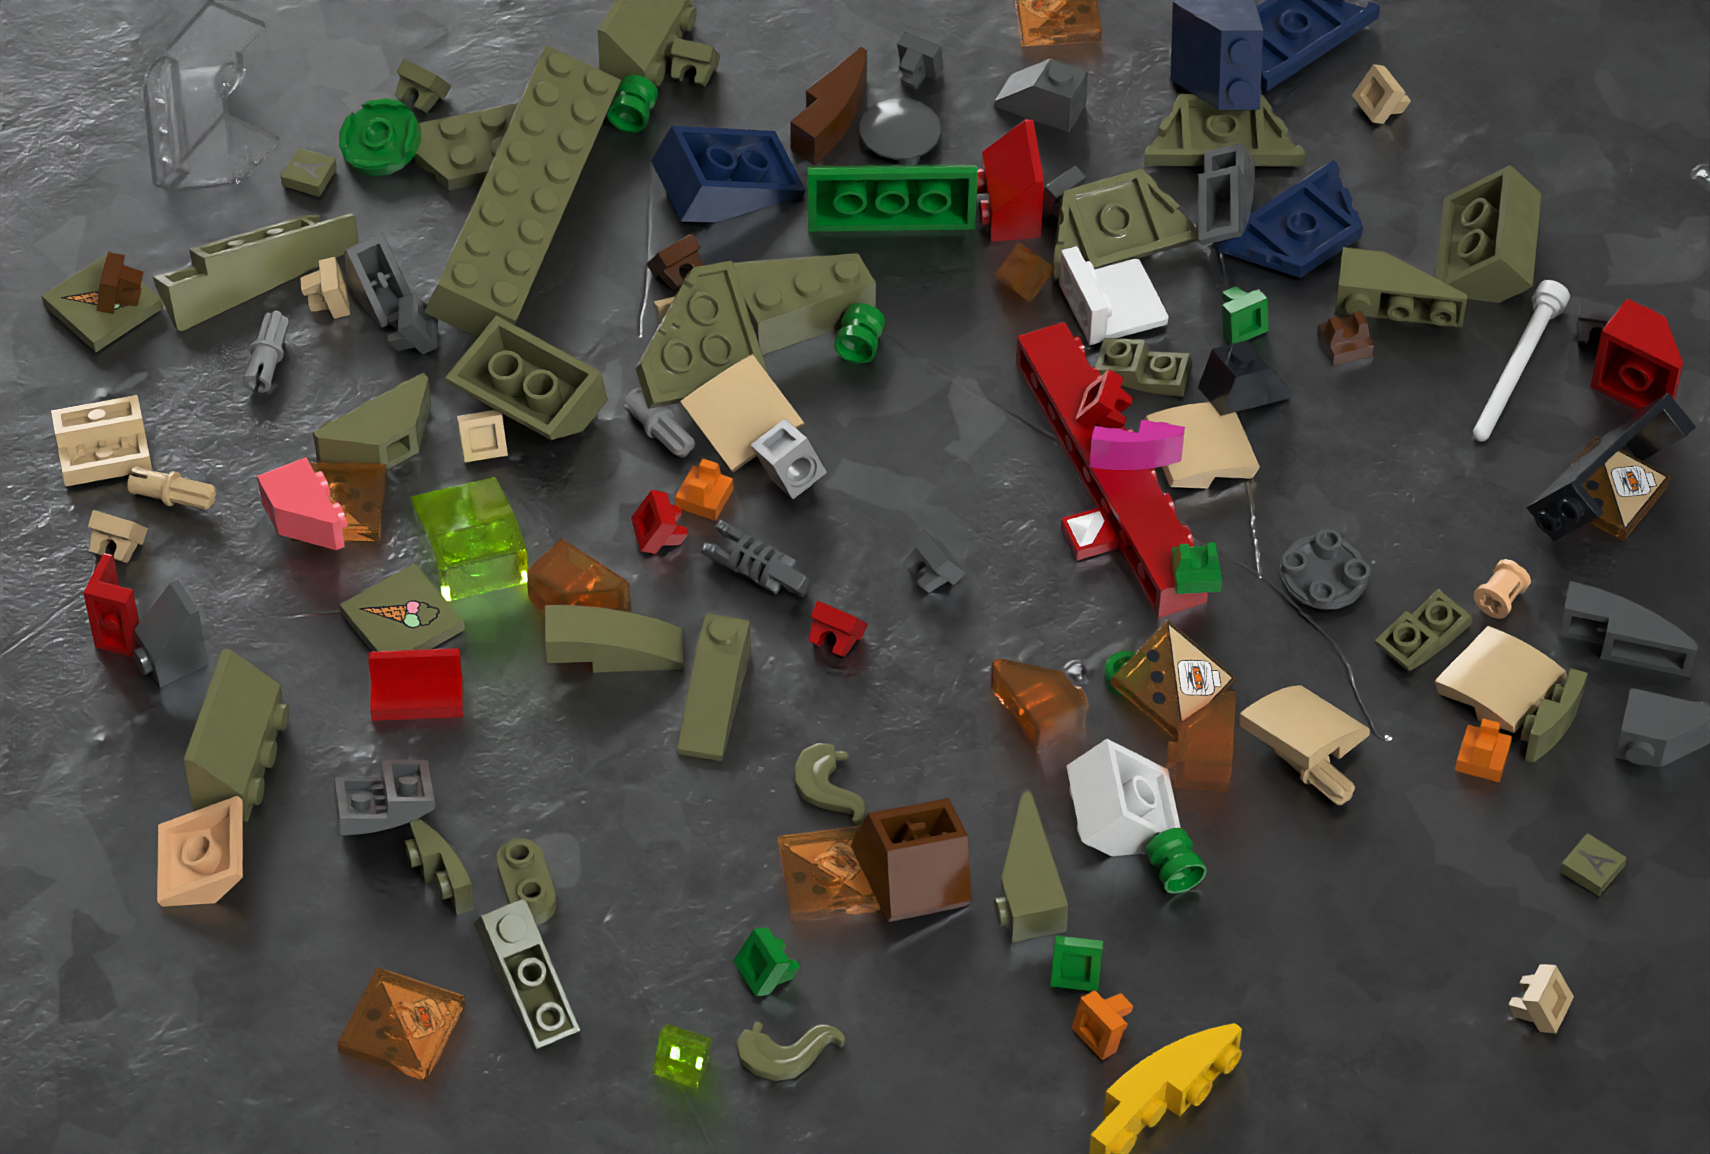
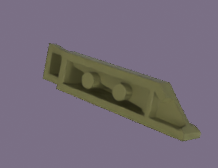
M345 214L321 221L319 215H304L191 248L189 252L194 267L153 276L155 287L175 328L179 331H184L319 267V260L331 257L338 258L344 255V250L359 243L354 214Z

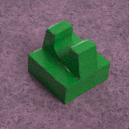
M1235 286L1222 292V299L1226 302L1222 304L1223 338L1229 344L1246 341L1269 331L1268 298L1259 289L1247 294Z
M1216 542L1206 543V546L1189 547V544H1179L1178 547L1172 548L1171 563L1176 594L1221 592L1222 576Z
M768 927L753 929L733 960L755 996L770 995L776 985L792 980L800 968L796 960H789L783 951L787 946L783 939L775 938Z
M1056 935L1050 986L1086 991L1095 990L1098 992L1103 941Z

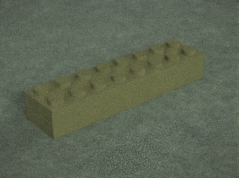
M547 44L545 45L424 313L475 337L481 335L496 315L513 325L515 324L620 84V79Z

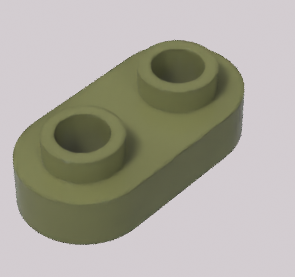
M525 838L512 839L500 847L496 857L498 875L507 903L509 905L525 898L536 925L542 924L554 915L557 906L555 888L542 849L532 840ZM520 856L526 857V858L523 859V860H515V859H513V858H515V857H520ZM533 892L539 894L538 896L533 898L525 896L526 894H531Z

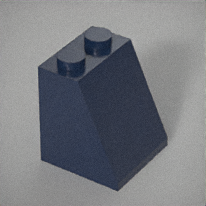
M1172 0L1170 80L1218 110H1260L1263 27L1255 0Z

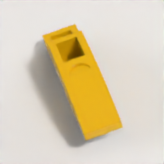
M1233 1023L1189 1035L1163 1047L1122 1075L1106 1091L1104 1117L1106 1119L1090 1136L1089 1154H1128L1137 1140V1134L1146 1125L1153 1127L1157 1124L1165 1113L1166 1108L1180 1117L1191 1104L1194 1106L1200 1105L1208 1096L1213 1085L1212 1082L1221 1072L1224 1074L1230 1073L1242 1056V1050L1239 1049L1242 1028Z

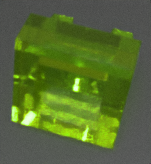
M666 1024L660 1031L652 1074L697 1088L704 1079L713 1039Z

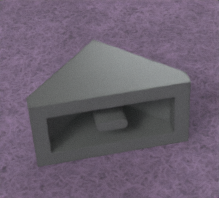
M380 232L344 250L350 293L378 327L383 328L390 324L389 316L399 310V298L411 292L384 233Z

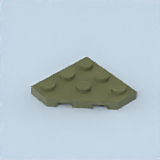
M732 260L693 267L685 277L635 368L648 409L681 403L682 399L706 382L752 354L768 374Z

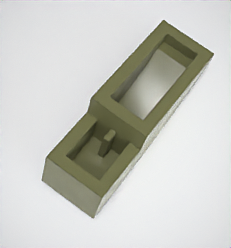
M545 605L547 663L592 662L593 672L683 670V632L681 627L659 619L607 608Z

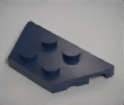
M1266 0L1256 6L1263 27L1262 89L1266 92L1377 20L1380 7L1375 3L1368 2L1366 8L1344 2V0Z
M1332 160L1252 212L1242 236L1215 242L1214 248L1219 252L1301 278L1342 251L1343 247H1348L1362 237L1363 225L1358 212L1351 206L1352 198L1348 188H1344L1339 177L1340 168L1338 163Z

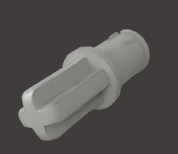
M279 311L265 314L258 338L250 346L252 357L243 383L252 391H254L259 376V381L261 382L258 392L263 393L270 390L276 364L284 356L282 344L289 320Z
M641 387L632 390L626 396L624 408L643 424L645 433L650 438L657 437L674 455L680 458L687 456L689 451L694 448V439L674 420V413L669 408L661 406L648 409Z

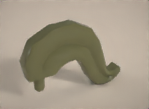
M816 743L803 749L795 764V788L802 799L818 808L852 815L851 825L858 828L866 817V806L862 797L851 791L834 786L828 780L830 775L836 770V761L847 760L849 757L848 752L835 751L833 744Z
M757 1021L754 1023L752 1030L744 1029L737 1040V1051L740 1064L754 1075L773 1081L794 1079L807 1070L827 1044L832 1042L839 1047H843L845 1036L842 1031L834 1026L817 1025L807 1031L793 1045L784 1047L776 1044L768 1034L761 1033L763 1024Z

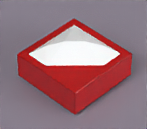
M1103 507L1061 518L1060 528L1077 561L1118 549L1119 539Z

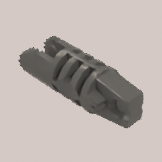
M718 520L715 529L725 538L737 542L735 548L729 554L719 546L705 542L700 549V553L775 594L778 593L780 588H783L803 598L811 582L806 575L793 568L797 562L795 559L726 521Z

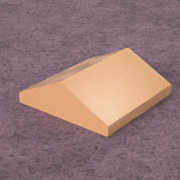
M238 795L158 824L157 903L162 907L216 903L243 878V800Z

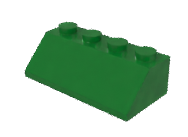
M975 164L807 166L808 232L975 230L977 166Z

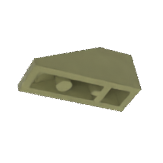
M709 613L705 614L695 651L677 754L717 761L723 760L751 655L750 620Z
M1032 792L1022 793L1001 877L1000 897L994 898L997 922L999 926H1007L1012 943L1067 932L1068 902Z

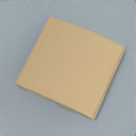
M753 354L718 374L680 401L733 473L757 456L751 444L783 419L790 422L796 429L804 425L802 419Z
M138 395L51 411L65 487L133 474L132 469L135 466L152 470Z
M1210 402L1162 410L1147 415L1144 419L1185 427L1181 462L1162 466L1170 487L1208 489L1215 477L1253 479L1260 468L1236 412L1221 416Z
M1487 626L1435 680V685L1439 695L1473 706L1478 721L1482 722L1484 718L1501 723V729L1515 733L1525 722L1527 714H1533L1539 708L1541 698L1547 699L1554 692L1556 684H1561L1567 678L1565 669L1531 645L1503 631Z
M1301 685L1275 691L1253 703L1240 713V727L1308 771L1329 754L1340 759L1370 735L1368 727Z

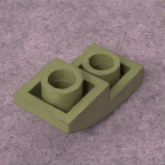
M1104 338L1095 367L1099 370L1101 376L1111 369L1123 377L1121 386L1154 394L1183 397L1193 364L1190 353L1148 352L1145 340Z
M1438 589L1413 614L1406 610L1375 640V643L1406 670L1410 671L1439 653L1472 624V615Z
M1570 668L1566 684H1556L1552 700L1541 698L1536 716L1527 714L1520 739L1528 742L1525 756L1526 761L1534 763L1544 756L1568 730L1581 704L1588 673Z
M418 818L409 822L411 839L405 840L404 845L411 868L420 867L425 883L437 881L442 899L451 898L456 915L475 910L472 883L454 850L439 833Z

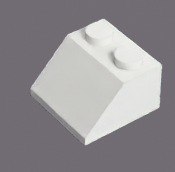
M1109 739L1104 740L1066 765L1070 782L1069 792L1074 802L1078 822L1077 832L1081 842L1112 857L1145 853V847L1149 841L1156 835L1171 828H1181L1168 769Z

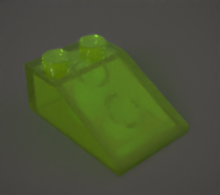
M496 477L410 497L438 589L447 601L529 582L527 549L516 516Z

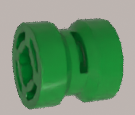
M624 76L616 90V97L612 100L608 109L607 116L609 121L621 131L628 133L642 131L649 120L650 110L654 107L658 98L656 86L652 81L643 76Z
M855 303L845 309L841 322L842 328L838 331L834 342L835 351L840 357L853 363H867L875 357L878 348L877 339L882 335L886 321L880 310L864 303Z
M1171 828L1159 833L1145 847V854L1152 866L1160 869L1159 879L1168 893L1172 894L1190 890L1198 885L1207 874L1204 862L1199 854L1192 852L1193 843L1185 829Z

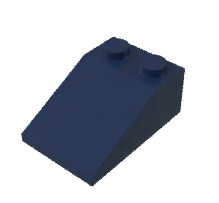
M671 125L651 160L681 221L716 223L802 197L806 192L775 131Z

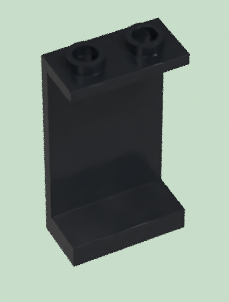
M1667 393L1623 418L1526 508L1535 518L1537 526L1555 542L1599 518L1604 513L1582 484L1624 445L1641 462L1683 439L1696 426L1672 396Z

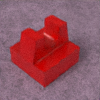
M1109 369L1090 384L1084 392L1075 421L1087 429L1092 428L1095 424L1105 428H1121L1125 424L1126 417L1119 412L1122 413L1133 401V398L1121 388L1124 378Z
M651 489L631 516L641 552L656 554L663 545H681L688 535L686 527L677 526L676 524L682 512L680 507L670 504L667 492Z
M817 600L810 616L813 618V623L808 641L821 647L827 635L835 634L836 644L832 652L845 657L856 640L861 641L868 624L853 615Z

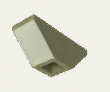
M423 372L409 381H403L394 389L373 400L362 403L355 410L336 420L325 423L321 428L314 431L313 438L317 461L324 466L382 473L419 453L431 409L428 377Z

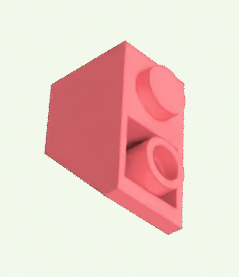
M307 457L257 476L262 505L278 535L334 550L345 547L342 529L348 527L343 509L338 502L334 504L330 502L328 498L331 495L324 474L322 471L315 473Z

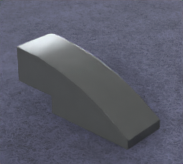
M1244 143L1204 152V173L1199 174V242L1201 245L1240 237L1246 229L1253 202L1255 162Z
M1570 581L1558 636L1602 644L1600 659L1690 677L1698 643L1655 612L1627 598L1600 588Z

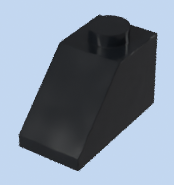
M1247 341L1213 348L1198 385V389L1221 416L1289 399L1292 393Z

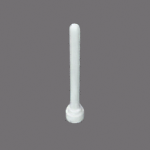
M1544 280L1539 283L1532 297L1534 313L1473 429V436L1477 441L1482 442L1489 438L1548 321L1563 313L1570 299V294L1562 284L1552 280Z

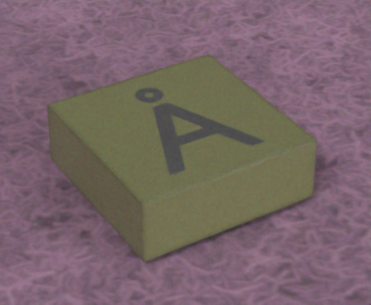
M297 148L281 175L282 186L320 197L337 169L336 158Z
M1587 833L1562 862L1560 873L1599 897L1625 867L1627 857Z

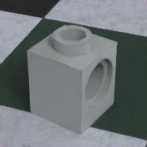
M783 419L751 444L770 479L792 499L796 498L827 473L807 437L786 419Z

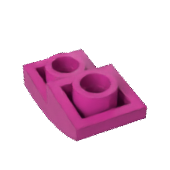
M1141 420L1138 433L1118 428L1094 426L1089 467L1111 470H1140L1181 462L1185 427Z

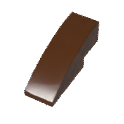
M863 47L857 49L807 89L806 109L790 121V149L814 166L837 145L858 112L867 81L866 49Z

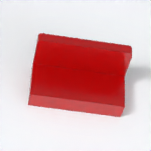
M103 553L83 592L94 645L100 649L134 657L132 651L138 648L134 629L139 624L133 589L119 585L114 556Z
M459 649L372 651L368 653L372 721L463 717V674Z

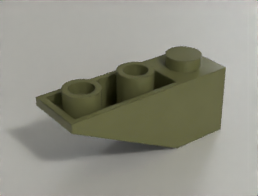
M1343 247L1335 313L1352 315L1353 312L1361 310L1364 317L1463 327L1467 294L1387 252Z
M523 898L480 916L474 922L478 936L491 967L535 1050L579 1032V1026L526 899Z

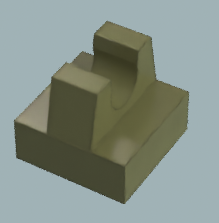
M674 38L670 52L672 55L671 77L674 81L682 82L685 71L694 68L697 70L694 82L697 86L706 87L712 72L717 71L721 56L713 46Z
M403 58L396 71L400 75V79L394 96L407 104L411 95L419 92V97L414 106L427 113L438 98L445 100L452 86L437 74Z

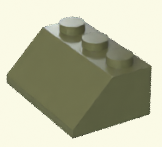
M615 0L598 28L600 70L620 80L627 75L643 76L652 81L655 86H659L665 74L666 64L672 58L670 52L674 38L681 39L685 31H691L695 24L697 9L693 7L692 0Z
M1509 165L1445 197L1435 278L1467 294V299L1500 303L1532 288L1542 193Z
M497 315L445 377L446 383L550 440L583 432L608 401L602 373L599 370Z
M222 648L183 761L193 811L238 795L243 800V821L248 822L253 805H260L265 786L263 775L266 767L272 768L277 753V742L275 739L278 730L284 731L286 729L289 719V705L283 703L281 684L229 649Z

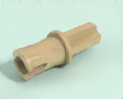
M135 466L132 469V473L138 475V477L129 475L128 491L131 494L160 499L166 506H173L175 503L207 510L213 507L216 501V488L213 485L181 478V474L176 471L165 474Z
M1275 749V753L1278 756L1282 757L1300 773V779L1304 784H1313L1334 804L1342 805L1353 797L1352 793L1355 790V785L1330 763L1329 756L1325 757L1308 771Z

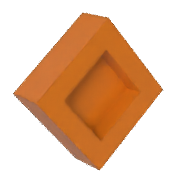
M702 459L699 467L693 465L675 496V506L680 507L681 510L716 521L733 491V478L721 475L718 463Z
M1484 718L1480 728L1467 725L1455 771L1500 782L1511 746L1512 736L1499 733L1501 723Z
M1094 990L1080 998L1071 1028L1101 1060H1104L1117 1052L1123 1031L1127 1028V1023L1122 1017L1132 1012L1133 1005L1122 993L1104 1000Z

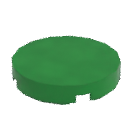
M390 98L370 100L362 104L363 108L355 114L352 111L346 117L339 132V148L348 165L359 174L372 177L390 175L404 168L416 155L421 143V127L414 113L401 101Z

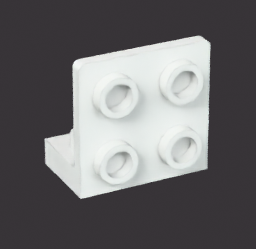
M1077 246L1061 250L1059 285L1089 345L1103 342L1104 338L1115 339L1168 324V314L1139 259H1131L1094 269L1090 261H1084Z

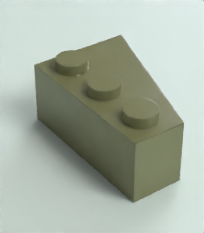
M858 253L733 263L762 355L842 328V318L845 309L849 305L864 303L876 308V282Z

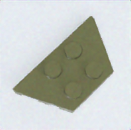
M1180 94L1172 106L1171 114L1165 117L1160 125L1158 136L1152 146L1148 145L1146 147L1144 166H1204V152L1244 143L1255 162V166H1304L1305 150L1301 145L1296 147L1287 136V126L1281 118L1273 114L1271 105L1262 94L1260 110H1218L1194 94Z
M519 102L419 123L421 127V143L414 156L415 163L423 170L434 174L436 180L448 191L482 184Z
M1142 168L1064 190L1059 206L1051 270L1052 284L1059 282L1061 250L1077 246L1084 261H1090L1094 269L1199 241V224L1195 226L1178 209L1180 205L1169 194L1162 192L1157 187L1156 181Z

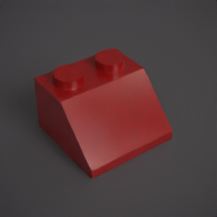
M1030 119L1024 120L982 151L981 169H977V194H983L984 200H979L981 225H988L991 242L1041 238L1044 178L1034 120Z
M1627 298L1602 330L1590 387L1636 410L1643 408L1667 393L1675 400L1683 361L1666 317L1654 312L1649 307L1642 306Z

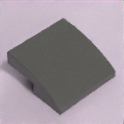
M382 760L381 777H335L334 796L340 836L391 829L418 819L435 809V797L428 760Z

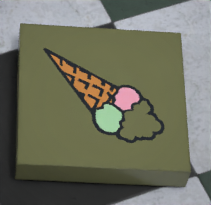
M107 254L42 295L43 305L95 353L163 309L162 298L142 281L138 306L116 304L114 314L97 311L99 285Z
M416 563L339 604L341 615L371 651L432 649L465 630L464 620Z

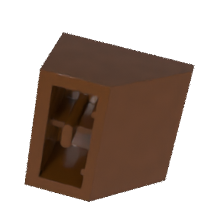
M949 798L867 814L850 846L888 922L969 906L972 896L968 835Z

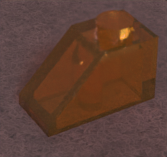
M562 538L526 571L528 598L540 611L545 612V605L599 607L625 612L631 610L630 582Z
M1002 658L992 661L991 689L1038 753L1085 731L1086 710L1089 708L1087 697L1081 687L1078 685L1073 686L1062 671Z
M1226 690L1179 723L1177 742L1168 741L1166 769H1175L1174 788L1229 792L1233 760L1236 691Z

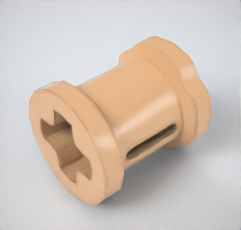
M1508 559L1500 560L1493 569V576L1486 584H1481L1474 591V601L1479 609L1490 617L1497 619L1505 618L1511 611L1512 601L1518 594H1523L1531 584L1530 576L1516 562Z

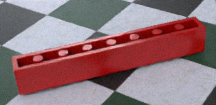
M1065 322L1017 336L1016 365L1096 508L1103 507L1119 539L1118 548L1157 617L1161 618L1207 603L1208 593L1176 594L1171 563L1172 548L1178 547L1179 544H1189V547L1194 546V540L1188 526L1185 524L1181 525L1176 517L1175 506L1168 492L1163 493L1160 489L1155 469L1111 470L1089 467L1094 426L1087 429L1076 422L1075 419L1086 388L1097 380L1101 374L1095 366L1091 367L1089 365L1081 339L1078 336L1073 337ZM1124 425L1119 428L1124 431L1133 432L1132 429H1126Z

